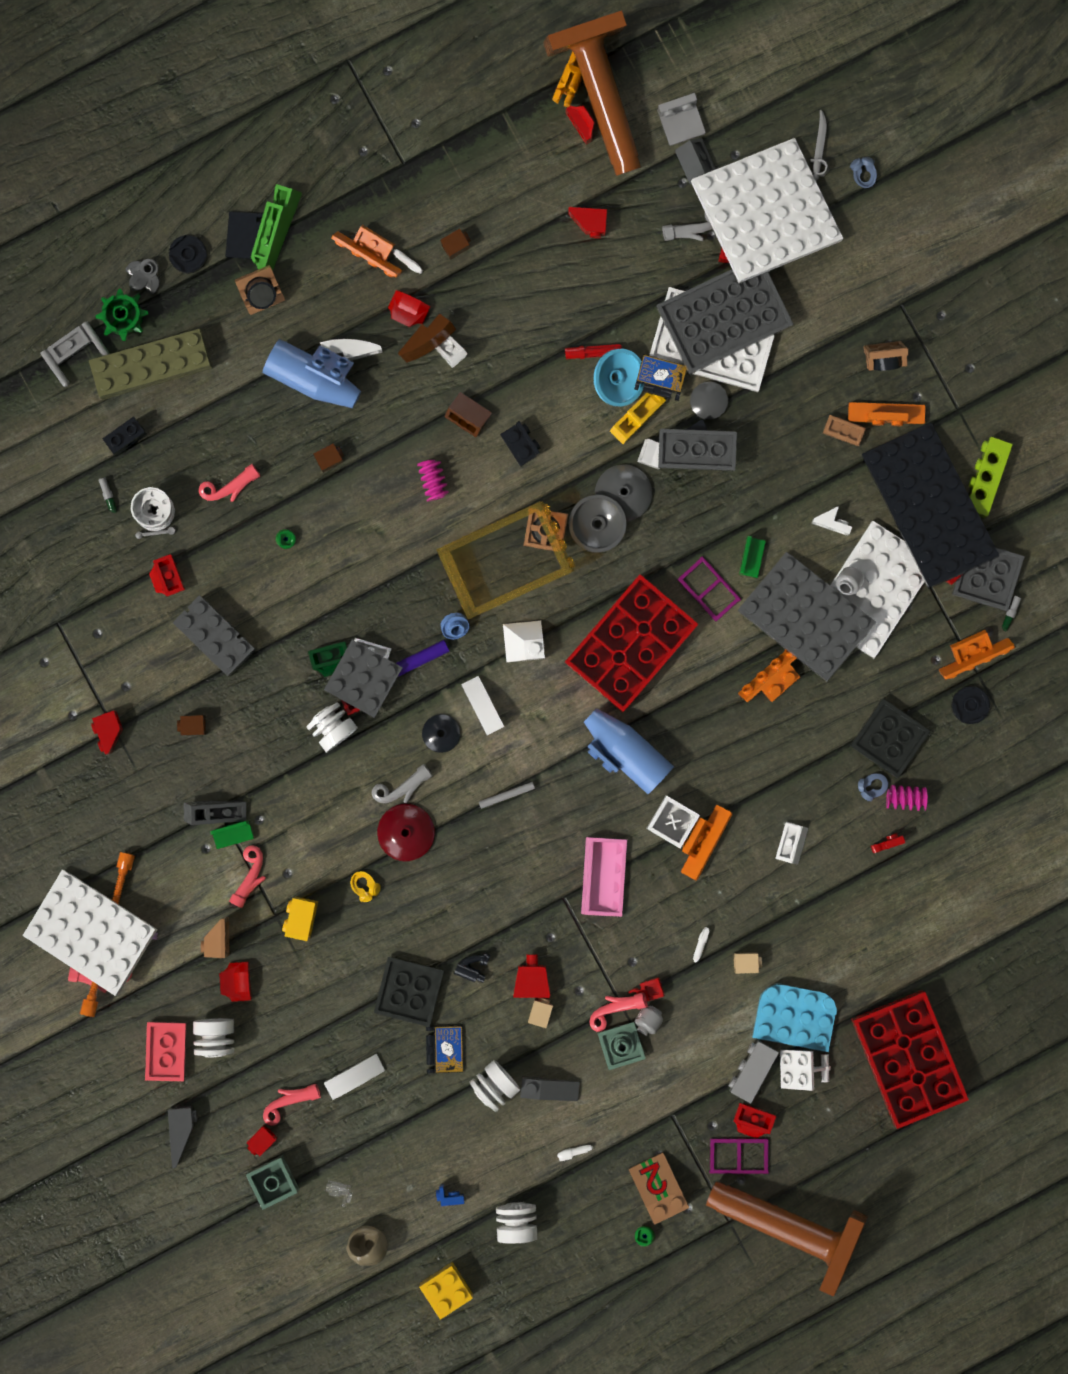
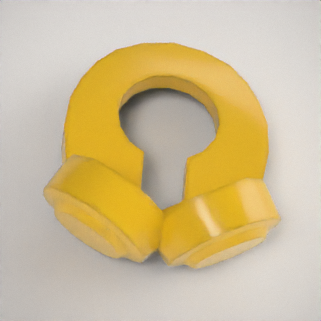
M360 871L354 873L351 877V888L359 896L361 902H369L373 896L379 894L380 884L375 883L368 873ZM365 878L367 880L369 892H366L363 888H358V879Z

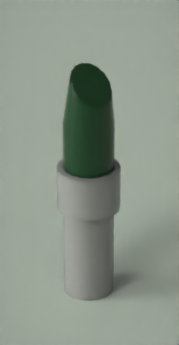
M106 477L99 479L103 497L109 510L117 513L113 494L110 491Z
M1014 596L1005 614L1006 617L1002 624L1003 631L1006 632L1011 625L1022 598Z

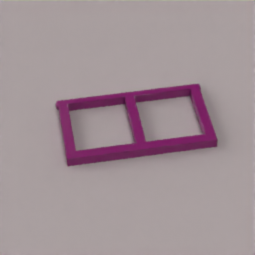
M703 556L677 579L715 622L738 601H741L736 592ZM703 562L717 577V580L697 596L683 579ZM721 582L736 599L715 616L701 599Z
M710 1138L709 1173L768 1174V1139ZM714 1143H737V1170L714 1169ZM741 1143H764V1170H741Z

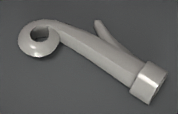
M705 213L707 222L675 226L670 224L662 226L665 241L674 240V238H691L703 241L704 238L698 235V233L711 230L713 227Z
M423 764L390 794L385 785L377 784L372 789V796L379 803H389L405 795L404 803H407L417 787L433 775L427 766ZM379 789L384 791V797L378 795Z

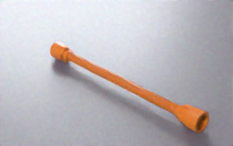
M123 852L119 853L116 866L119 868V878H117L116 890H114V897L112 899L117 904L120 902L124 878L128 870L132 869L135 855ZM92 981L90 993L86 999H83L80 1010L81 1015L95 1017L98 1006L96 994L99 985Z

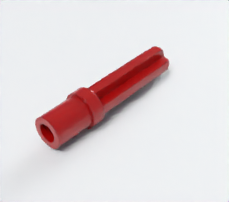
M615 344L565 348L566 359L602 357L613 349H622V346Z

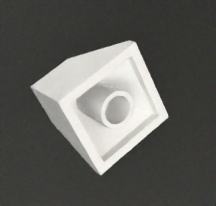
M541 621L503 624L507 662L545 659Z

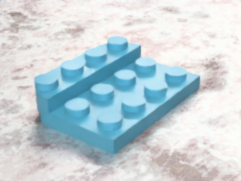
M783 984L771 985L760 995L752 1037L829 1052L835 1015L837 1014L835 1002L830 996L821 991Z

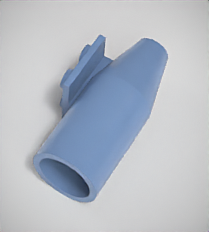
M279 339L274 345L262 372L314 400L353 408L361 394V391L346 378L354 363L322 346H319L315 353L311 355Z
M598 708L584 721V724L594 737V740L587 746L590 749L588 753L595 760L599 757L604 762L602 766L609 773L612 771L616 773L621 769L647 794L674 767L632 727Z

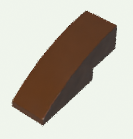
M439 313L428 328L422 324L398 352V355L406 363L416 360L437 348L456 328Z

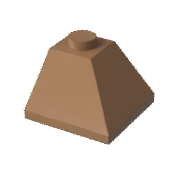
M229 917L222 918L204 937V941H201V953H204V957L226 958L230 955Z

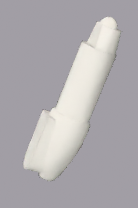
M397 249L393 250L396 258L407 265L409 269L419 274L423 272L414 260H411Z
M707 927L703 929L699 936L693 957L694 962L699 961L709 935V928Z
M583 1145L565 1149L558 1153L557 1156L559 1161L569 1160L573 1156L588 1153V1151L593 1149V1146Z

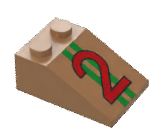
M663 1152L629 1168L654 1225L689 1208Z

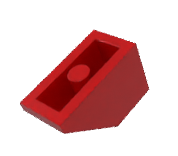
M569 207L568 215L586 235H590V238L605 236L607 209Z

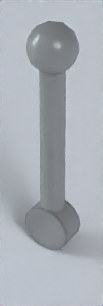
M169 527L168 530L145 533L138 531L135 536L137 539H141L144 536L167 533L173 535L175 534V529Z

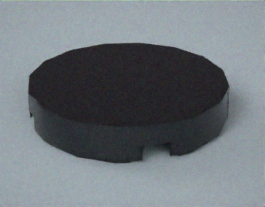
M183 235L175 239L170 245L169 260L179 272L186 274L195 273L206 263V247L197 237Z
M974 686L963 687L952 698V713L962 723H979L985 719L989 712V698L982 689Z

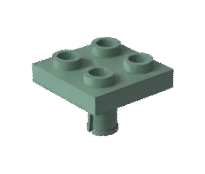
M634 1021L597 1033L609 1070L646 1059Z

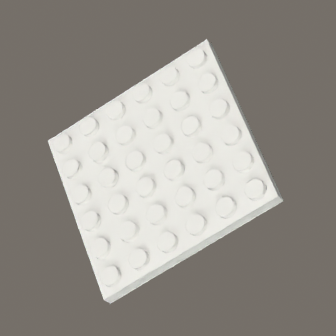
M795 138L691 180L694 190L739 283L843 240Z

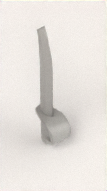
M820 110L814 159H810V162L814 163L812 174L815 181L819 177L825 176L829 171L827 163L822 160L827 129L826 118L822 110ZM821 164L826 166L822 173H820Z

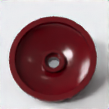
M400 804L390 808L381 817L377 828V837L381 848L387 855L399 861H413L422 857L431 848L435 837V829L431 817L425 810L413 804ZM403 829H407L409 831L408 836L405 837L402 835Z

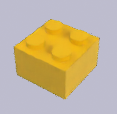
M294 897L288 901L286 912L289 913V917L284 920L282 931L285 932V937L308 941L311 938L318 901L301 897Z
M453 1262L420 1282L419 1288L440 1320L473 1299L472 1291Z

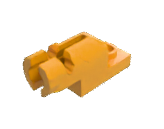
M573 51L552 98L554 102L559 104L562 95H567L564 101L565 107L571 105L583 79Z

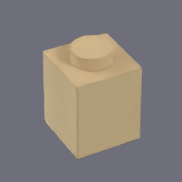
M757 952L734 953V972L736 974L759 973V968H762V957H758Z
M545 998L534 999L528 1023L547 1028L553 1008L550 1000Z

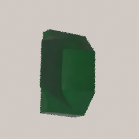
M346 642L308 651L312 669L320 672L324 677L331 676L347 649Z

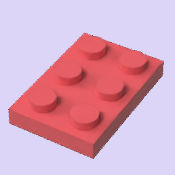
M147 1022L145 1080L184 1082L186 1023Z

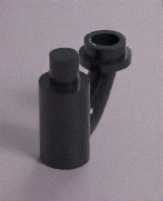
M485 951L484 954L465 957L458 962L454 974L474 983L476 980L483 983L486 976L480 974V970L469 966V964L481 961L480 965H487L490 955Z

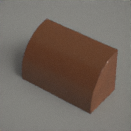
M460 392L449 406L445 418L474 437H477L492 413Z

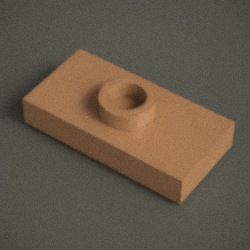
M829 415L823 434L859 447L866 428Z

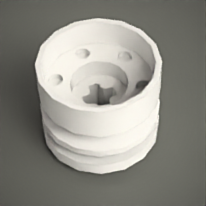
M148 487L141 489L131 501L132 516L143 528L149 531L163 530L174 519L175 508L173 502L164 491L158 488ZM152 507L157 509V514L150 513L152 512Z
M338 702L324 708L306 726L309 731L316 726L318 727L312 734L314 737L321 733L324 735L319 744L326 753L358 729L351 718L343 722L340 718L345 714L344 710L337 714L335 713L340 708Z
M202 1019L193 1021V1034L202 1036V1039L194 1041V1045L202 1046V1048L194 1049V1055L222 1057L235 1053L234 1047L226 1046L233 1044L234 1040L225 1037L227 1034L234 1033V1019Z
M493 1060L484 1068L488 1075L487 1078L477 1074L476 1076L481 1083L479 1084L475 1079H472L469 1083L477 1097L486 1106L497 1112L500 1108L495 1102L496 1100L504 1106L506 1103L502 1095L505 1094L509 1098H513L521 1089L497 1061Z
M513 1202L496 1207V1213L501 1214L496 1217V1221L505 1223V1225L497 1227V1241L500 1243H526L537 1240V1225L528 1224V1222L536 1219V1215L531 1214L536 1211V1205Z

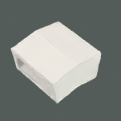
M645 439L637 462L660 469L658 468L659 443Z

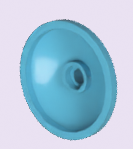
M613 349L605 353L598 361L594 371V386L597 394L605 403L619 407L627 406L633 403L642 393L644 388L642 383H640L638 390H634L642 362L634 352L627 349Z

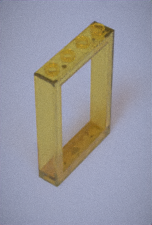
M543 501L538 502L436 549L467 619L474 618L575 572L573 569L575 567L574 561L571 556H567L565 551L567 549L566 543L557 534L559 528L556 522H552L549 516L551 510L547 503L544 504ZM536 512L561 569L475 607L451 551Z

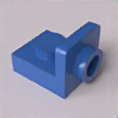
M441 1184L439 1190H436L437 1202L441 1201V1206L465 1203L464 1194H460L459 1191L448 1192V1195L445 1196L444 1184Z

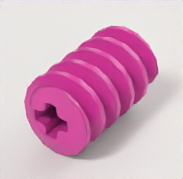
M427 460L417 464V466L423 467L419 470V474H425L421 477V481L426 482L423 488L429 489L425 492V496H431L427 499V502L441 499L449 493V491L443 490L447 483H441L445 476H439V473L443 471V469L437 468L441 461Z
M891 785L890 789L887 790L886 808L889 809L891 803H893L894 809H897L898 804H901L902 810L905 809L906 805L909 806L910 810L916 805L917 811H920L921 806H924L926 811L927 789L922 787L921 791H919L918 787H914L912 791L911 787L907 786L904 791L902 785H899L897 790L895 785Z

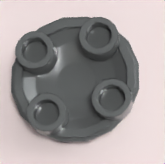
M715 382L699 384L694 388L690 396L691 409L697 416L703 419L712 420L719 418L725 412L728 405L726 391Z

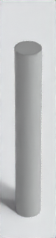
M533 782L479 801V805L482 809L533 790L535 787Z

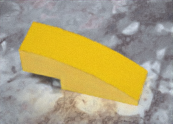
M646 393L611 428L610 432L624 444L666 400L663 397Z

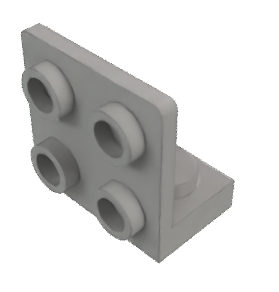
M695 93L658 105L657 111L670 146L705 134V129L696 106L697 98Z

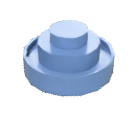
M451 613L442 620L440 624L441 631L448 639H459L468 632L469 622L463 614Z

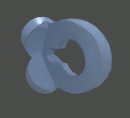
M870 157L855 159L850 165L855 182L863 188L871 187L877 178L874 166L875 161ZM865 165L866 171L871 175L867 182H863L860 179L861 167Z
M871 774L865 779L858 781V789L862 797L867 801H872L875 797L881 796L888 788V781L882 774ZM874 779H879L882 782L881 789L866 790V787L871 785Z

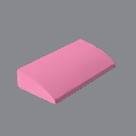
M586 837L581 914L622 917L627 840Z

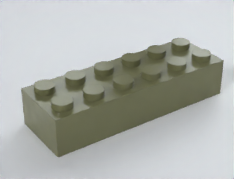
M200 329L89 360L97 392L102 400L213 369L203 333Z

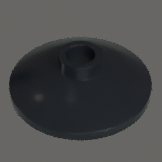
M443 714L435 715L424 724L422 738L426 746L432 751L439 753L448 752L458 744L460 728L452 717ZM439 730H443L445 732L443 737H439L437 735V732Z

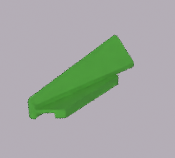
M276 184L273 203L268 201L266 203L251 254V259L257 265L258 270L270 265L273 271L301 198V192Z

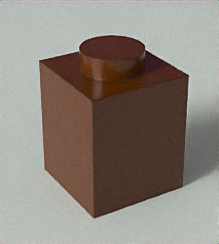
M460 228L440 240L450 260L470 249L469 242L471 240L466 232L462 233Z
M334 443L313 453L323 473L343 463L342 457H344L340 446L335 447Z
M180 716V720H177V731L181 732L182 736L206 735V716Z

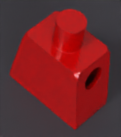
M526 954V965L518 966L513 998H550L546 966L538 965V954Z

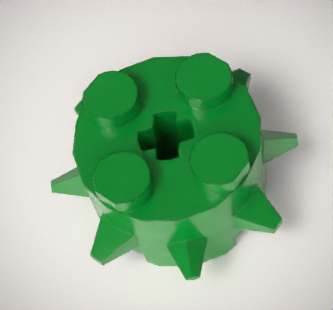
M118 289L116 296L113 295L108 299L105 297L101 298L104 303L102 312L95 316L96 319L103 320L107 326L104 335L114 332L120 335L122 341H126L128 335L133 334L135 331L140 333L143 331L140 325L143 317L148 315V311L141 309L137 304L140 298L139 294L131 298L128 295H124L122 289ZM120 312L125 313V317H124V318H122V317L120 318V316H119V313H120Z

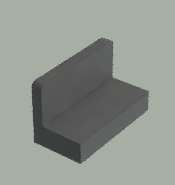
M702 138L689 140L675 150L690 184H692V179L716 170Z

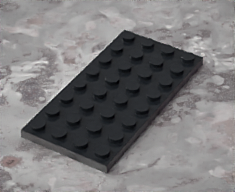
M931 422L862 454V458L928 589L999 557V553Z

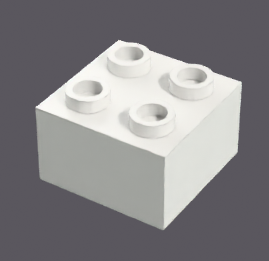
M665 795L646 829L681 848L700 815Z

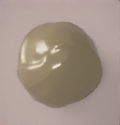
M361 1226L350 1234L346 1251L356 1264L360 1266H373L385 1258L388 1241L384 1233L372 1226Z

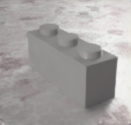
M759 1040L750 1044L747 1050L749 1053L747 1059H742L738 1066L740 1071L737 1077L733 1076L728 1085L731 1087L729 1089L731 1093L749 1103L753 1101L779 1053Z

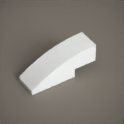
M337 339L320 342L322 347L340 356L344 355L349 361L383 352L380 345L361 340Z
M479 676L461 684L487 736L503 728L504 725Z
M376 1053L326 1080L324 1085L332 1100L381 1074L385 1069Z

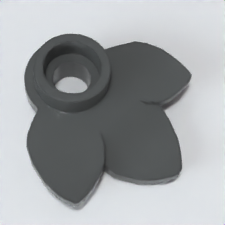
M145 259L142 262L133 261L129 263L125 270L132 275L129 280L130 290L138 291L145 287L153 295L160 283L157 276L159 270L157 262L153 259ZM147 265H150L151 267L150 272L146 271Z

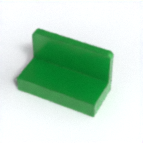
M752 536L746 537L738 575L758 578L765 540L752 538Z
M249 820L210 831L217 849L254 839Z

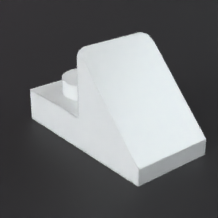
M451 336L435 348L452 368L467 355V352Z
M838 507L812 520V524L847 536L852 529L851 526H848L849 523L841 519H838L837 522L834 521Z

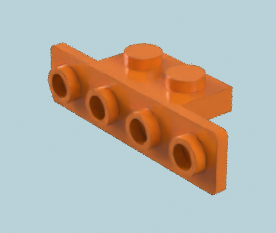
M360 226L354 240L339 231L332 235L331 239L338 246L348 248L356 257H362L371 266L384 270L387 276L397 278L402 273L400 268L387 261L395 244L366 226Z
M850 402L848 404V421L869 422L876 426H882L884 423H892L891 426L924 424L925 405Z
M983 630L950 645L956 662L940 668L939 671L945 679L955 678L958 674L972 670L979 664L990 662L999 655L1009 653L1015 646L1009 638L992 645L987 631Z
M785 649L779 657L771 661L769 666L759 672L749 684H746L738 694L746 702H749L762 691L773 702L800 678L799 674L791 666V663L797 658Z
M716 805L708 821L699 817L692 828L689 838L685 840L682 852L688 854L689 857L681 873L696 881L698 880L732 817V812Z

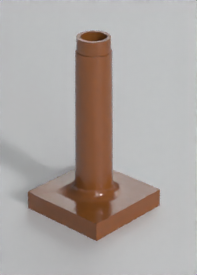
M622 10L550 34L543 42L548 57L568 50L574 52L616 176L641 168L639 155L604 46V38L620 33L627 26Z
M718 1181L715 1182L706 1206L727 1217L826 1262L828 1270L819 1290L833 1297L839 1288L868 1218L867 1215L853 1210L845 1229L841 1232H835Z

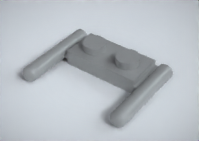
M88 321L40 353L64 387L69 385V381L59 368V364L91 342L95 344L102 356L110 354Z

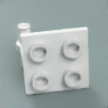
M780 1050L781 1088L813 1091L814 1072L821 1071L822 1074L821 1082H830L829 1071L831 1066H829V1054H822L821 1066L814 1067L813 1051Z

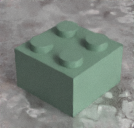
M283 1155L248 1171L246 1174L262 1210L299 1191V1187Z

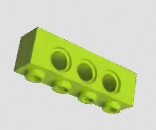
M993 437L988 438L987 441L984 440L981 447L982 457L977 459L974 468L977 470L976 475L971 477L968 485L971 488L969 497L982 518H986L989 515L1013 445ZM989 454L996 456L997 461L995 464L988 461ZM983 472H987L990 475L989 482H985L982 479ZM977 490H981L984 493L983 500L976 498L975 493Z

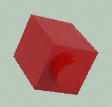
M264 1124L247 1141V1149L253 1155L257 1154L260 1157L278 1137Z

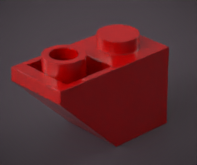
M114 710L92 718V730L94 734H98L100 741L97 743L100 751L104 752L105 755L112 753L123 730L118 713Z

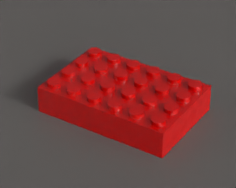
M639 575L568 657L565 664L621 712H624L697 627L698 623L642 575Z
M918 991L851 1018L896 1129L969 1100L925 991Z

